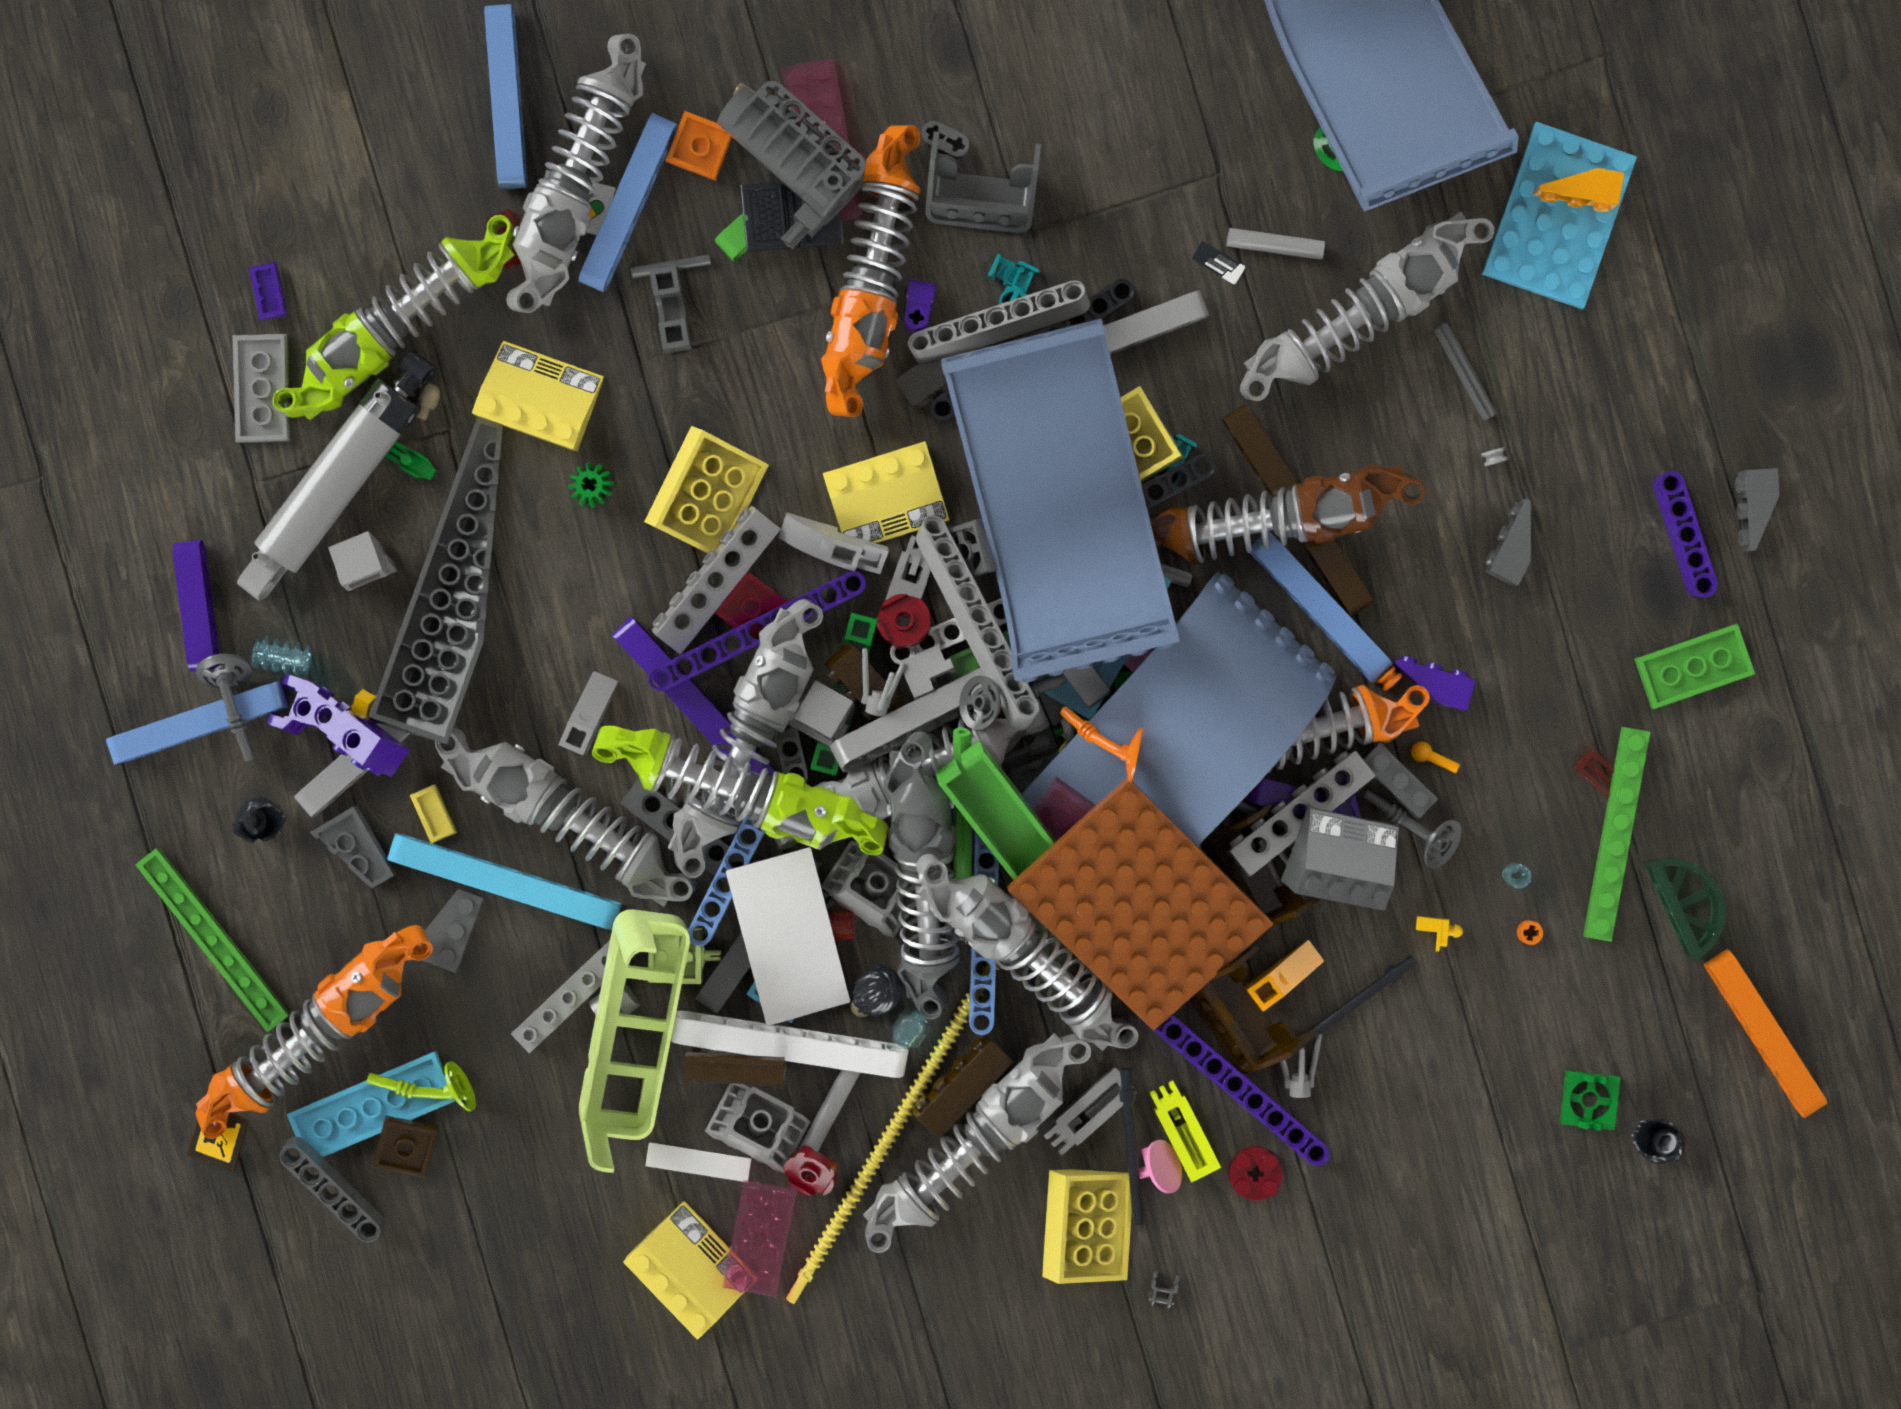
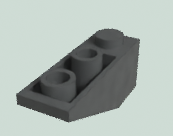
M1778 468L1738 472V477L1735 479V489L1739 493L1740 504L1737 505V517L1741 520L1738 541L1739 545L1743 548V552L1757 549L1779 498Z
M1528 499L1514 503L1508 515L1511 517V520L1507 527H1502L1497 537L1499 544L1495 551H1490L1485 561V564L1488 565L1485 570L1486 573L1512 586L1520 584L1531 562V501Z

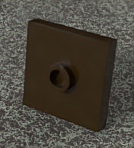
M385 1115L372 1168L425 1178L438 1126Z

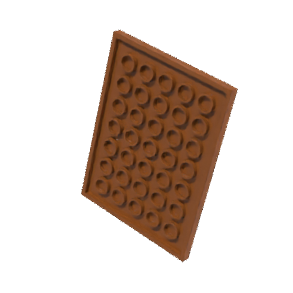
M1128 777L1007 886L1008 891L1153 1031L1214 978L1217 972L1225 968L1273 925L1272 920L1134 782H1129Z

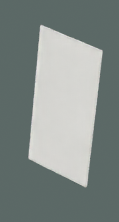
M805 848L727 870V879L766 1025H773L849 1003L850 998L811 848Z

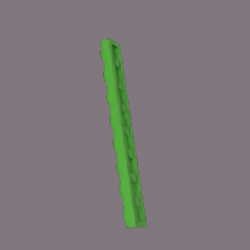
M1621 727L1583 936L1587 938L1612 942L1649 743V731Z
M154 849L135 864L267 1033L273 1030L278 1023L287 1019L290 1016L288 1010L161 849Z

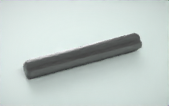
M1447 323L1436 327L1434 332L1481 418L1487 420L1495 416L1496 410Z

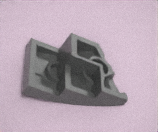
M1039 698L1038 700L1040 701V703H1041V705H1042V708H1043V710H1044V712H1045V714H1046V717H1047V719H1048V721H1049V718H1048V716H1047V713H1046V710H1045V708H1044V705H1043L1041 699ZM1051 723L1041 732L1021 737L1012 750L1005 755L1004 762L1010 768L1015 787L1021 794L1059 754V745Z

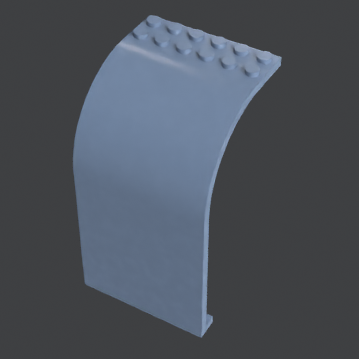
M1264 0L1286 59L1364 212L1517 152L1518 134L1514 128L1508 129L1439 0Z
M1102 319L941 359L942 370L946 377L996 569L995 572L1009 632L1012 670L1015 681L1031 682L1040 675L1048 673L1050 676L1060 675L1065 672V669L1073 667L1085 669L1092 666L1093 662L1102 660L1106 663L1120 659L1122 655L1131 654L1132 656L1145 654L1147 649L1155 647L1167 649L1173 647L1176 642H1180Z
M1218 571L1211 577L1193 604L1176 623L1180 642H1176L1173 647L1167 649L1155 647L1130 677L1089 720L1092 725L1099 729L1101 735L1120 746H1123V744L1129 745L1139 728H1144L1133 782L1197 846L1252 791L1291 747L1319 711L1337 678L1331 666L1317 660L1314 657V652L1308 646L1299 644L1289 629L1286 627L1281 628L1274 621L1275 618L1269 611L1261 610L1254 604L1255 601L1251 595L1244 591L1241 592L1234 586V581L1228 575L1221 574ZM1077 733L1021 795L1058 841L1127 778L1126 762L1097 744L1087 742Z

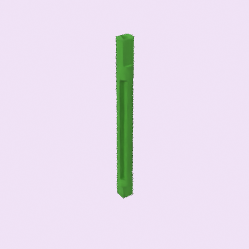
M965 727L953 730V759L956 758L959 762L961 760L960 754L972 746V733ZM954 804L953 822L956 825L957 842L953 845L954 879H961L972 876V826Z

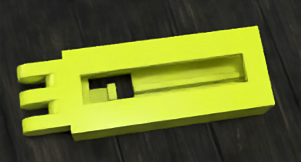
M1172 1080L1168 1082L1170 1089L1173 1091L1172 1093L1168 1094L1164 1085L1159 1087L1163 1095L1162 1098L1159 1099L1158 1094L1154 1090L1149 1093L1157 1106L1154 1110L1192 1183L1220 1169L1221 1166L1185 1095H1180ZM1179 1107L1186 1122L1175 1127L1168 1112H1171L1176 1121L1181 1118L1176 1109Z

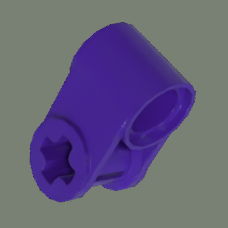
M910 279L905 310V326L909 332L916 333L927 328L936 284ZM915 314L920 315V320H923L919 321L918 325H914L913 320L910 319L914 318Z

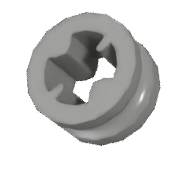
M1505 447L1482 453L1481 456L1486 459L1484 466L1508 460V457L1503 454Z

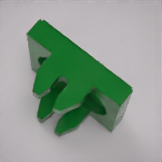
M1565 1070L1560 1123L1588 1130L1589 1128L1597 1131L1603 1129L1615 1130L1621 1077ZM1587 1081L1586 1089L1582 1090L1580 1094L1572 1093L1577 1084ZM1596 1082L1606 1087L1610 1097L1599 1096L1595 1091ZM1587 1092H1593L1596 1095V1103L1591 1107H1586L1582 1102V1097ZM1571 1102H1578L1584 1108L1583 1119L1574 1113ZM1599 1105L1609 1106L1603 1116L1592 1120L1594 1109Z

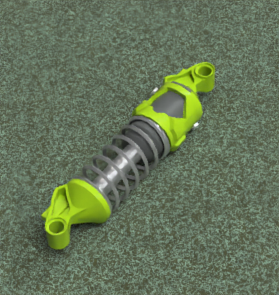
M495 215L488 221L485 238L482 241H466L445 237L441 241L442 243H439V248L448 261L444 262L435 253L428 252L427 258L434 270L433 273L421 264L414 263V271L420 281L419 284L409 276L400 274V282L407 293L406 295H403L395 287L386 285V293L393 304L392 306L380 297L373 296L372 308L359 307V310L356 309V312L343 314L333 322V329L306 350V369L302 387L281 388L277 390L273 396L275 408L288 417L306 416L307 419L311 420L321 411L342 407L346 395L371 375L378 376L389 367V361L395 356V349L398 346L405 348L402 340L408 336V331L414 337L419 336L418 331L410 321L412 317L417 314L426 325L432 326V321L423 308L431 304L440 314L446 315V310L437 297L444 292L455 304H460V299L451 287L454 283L458 282L469 293H473L474 289L478 290V287L480 288L486 283L497 281L503 264L514 256V253L511 251L515 236H513L514 225L505 216ZM507 226L504 234L497 235L500 228ZM434 260H436L441 266L438 267ZM420 271H422L427 276V278H424ZM406 281L414 287L412 290H410ZM392 292L400 298L398 301H396ZM293 398L291 406L285 408L287 400Z
M603 726L599 730L592 750L594 758L604 763H612L616 759L626 758L638 774L642 786L646 790L657 791L664 776H667L666 794L669 798L675 795L682 782L685 783L683 796L686 804L694 799L699 788L702 789L701 807L704 810L712 804L716 795L719 794L718 812L721 816L728 812L734 802L735 818L738 822L748 816L749 820H752L754 827L764 830L772 838L781 839L785 836H792L797 842L820 850L834 841L853 837L859 844L860 850L864 853L879 855L883 852L889 829L883 820L863 812L860 806L849 796H841L837 792L820 786H809L805 783L804 778L798 774L788 773L785 775L774 772L772 775H769L767 768L763 769L761 774L749 772L751 765L748 762L745 763L740 777L736 778L730 776L734 761L732 756L728 757L722 772L713 770L717 754L715 750L710 752L704 766L696 764L699 752L698 744L693 746L687 760L679 758L682 746L681 738L675 741L674 735L662 733L657 729L634 732L617 726ZM673 779H675V780H677V781H676L675 785H674L673 788H672ZM693 785L694 788L689 795L690 786ZM710 791L712 793L706 802L707 792ZM727 797L729 800L723 808L724 798Z

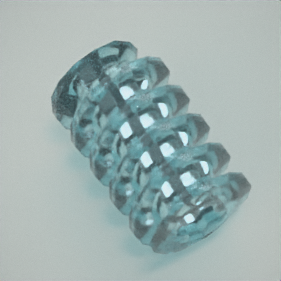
M265 636L262 643L257 640L254 644L251 658L252 667L259 668L262 666L267 671L272 668L277 673L283 670L285 674L293 672L297 677H300L302 674L307 677L312 662L311 645L308 644L305 650L301 651L300 642H297L294 649H291L290 640H286L284 646L281 647L279 638H276L273 645H271L269 636Z

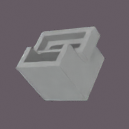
M369 531L328 547L339 582L347 591L398 571L395 562L387 554L385 555L382 544Z
M938 645L899 661V664L901 662L906 663L903 674L915 700L959 679L951 659H944Z
M815 680L804 701L802 700L800 703L801 706L794 716L795 720L790 721L789 725L830 748L833 742L847 734L849 730L847 725L857 708L852 700Z

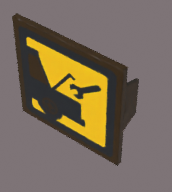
M230 1112L227 1118L226 1131L223 1135L214 1139L206 1138L203 1135L197 1121L188 1155L234 1172L249 1119Z

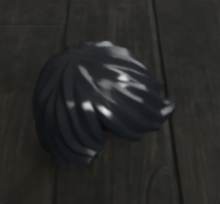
M265 797L252 798L249 801H245L240 810L237 811L236 822L232 824L234 827L233 833L246 842L255 843L258 838L263 842H267L270 839H274L277 834H282V828L287 818L283 814L280 804L276 805Z
M876 964L874 969L867 970L854 983L855 987L852 992L854 1000L852 1001L854 1006L858 1008V1012L864 1015L868 1014V1016L876 1017L888 1013L901 1000L904 991L903 983L895 970Z
M1657 1117L1652 1120H1642L1637 1128L1634 1129V1133L1631 1134V1137L1634 1138V1149H1637L1642 1157L1651 1162V1164H1666L1672 1161L1678 1162L1682 1159L1686 1138L1683 1132L1678 1130V1126H1675L1668 1120H1658Z

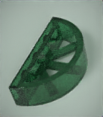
M1660 857L1644 861L1643 864L1686 958L1692 961L1698 960L1713 948L1723 931L1726 908L1721 889L1707 871L1692 862L1670 857ZM1663 866H1678L1672 884ZM1689 870L1700 879L1705 889L1678 900L1677 895L1686 871ZM1704 898H1710V922L1683 912V908ZM1689 924L1707 930L1699 942H1697Z

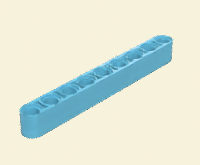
M395 833L387 858L392 862L609 930H612L613 923L619 915L622 905L619 902L399 833Z

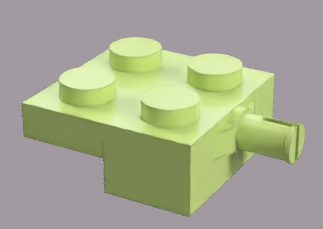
M695 928L694 935L700 940H703V928ZM651 931L657 951L656 953L648 952V968L675 971L682 935ZM690 942L682 984H701L703 982L705 961L721 962V956H711L721 955V950H705L704 945L697 946ZM648 981V983H662V982Z

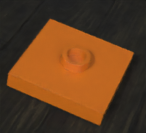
M684 111L665 161L716 181L733 137L717 123Z

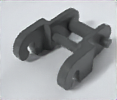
M1153 1271L1150 1285L1151 1289H1153L1152 1297L1149 1296L1151 1305L1153 1306L1155 1302L1167 1304V1308L1170 1309L1171 1304L1174 1305L1172 1297L1173 1293L1177 1294L1180 1275L1175 1276L1173 1287L1166 1289L1157 1287L1156 1277L1158 1272ZM1157 1291L1169 1293L1168 1299L1156 1297Z

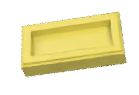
M436 784L410 795L431 844L457 833Z

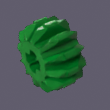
M590 462L586 463V471L581 466H577L576 469L580 475L570 474L569 476L572 480L576 481V484H569L568 489L577 490L571 495V498L576 500L581 497L579 505L583 507L588 499L591 508L596 507V499L600 504L604 505L606 502L602 495L612 496V492L606 490V487L614 486V482L605 481L610 477L611 473L605 471L601 474L603 466L600 464L595 467L594 471L593 465ZM589 479L593 482L597 481V484H594L596 487L594 491L585 489V486H588L586 482Z

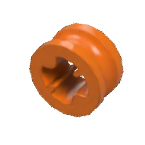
M1394 665L1376 681L1377 684L1381 683L1383 685L1384 691L1391 688L1403 676L1401 673L1395 672L1396 667Z
M1525 920L1519 924L1517 936L1523 943L1535 945L1541 941L1543 929L1537 922ZM1530 925H1533L1532 929L1536 930V935H1532L1530 940H1527L1528 936L1524 935L1523 932L1528 930Z

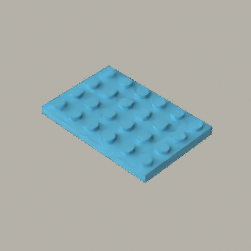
M1535 122L1482 275L1579 309L1585 308L1637 157ZM1596 168L1624 173L1619 205L1612 210L1610 209L1609 212H1598L1593 210V206L1588 205L1571 207L1567 205L1566 201L1557 200L1555 203L1544 202L1540 200L1541 197L1533 196L1534 190L1539 185Z

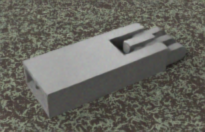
M911 535L906 552L902 551L886 600L897 594H908V596L922 599L931 570L920 548L913 547L916 543V536ZM910 563L912 564L909 571L910 575L915 576L918 566L921 567L916 584L904 580ZM901 615L899 617L900 622L897 625L907 627L911 617L906 618L904 615Z
M1115 1066L1110 1068L1055 1118L1056 1123L1045 1132L1043 1136L1046 1139L1051 1138L1055 1133L1058 1135L1051 1142L1053 1147H1056L1062 1141L1065 1143L1058 1150L1060 1155L1067 1152L1074 1144L1078 1146L1123 1106L1119 1096V1090L1122 1088L1118 1069ZM1084 1111L1091 1120L1077 1131L1075 1127L1082 1123L1078 1115Z

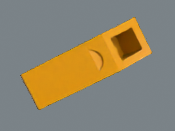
M1596 168L1539 185L1534 190L1533 196L1541 197L1540 200L1544 202L1555 203L1557 200L1566 201L1567 205L1571 207L1588 205L1593 206L1595 211L1609 212L1610 209L1612 210L1619 205L1624 173Z
M1307 939L1247 983L1244 988L1258 1007L1265 1011L1289 993L1322 964L1324 960Z

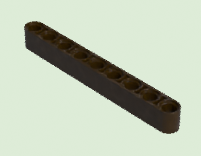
M1243 404L1223 417L1222 422L1272 498L1278 496L1281 487L1292 491L1293 486L1298 484L1250 409ZM1335 540L1319 544L1315 541L1300 542L1333 595L1350 617L1373 604L1370 594Z

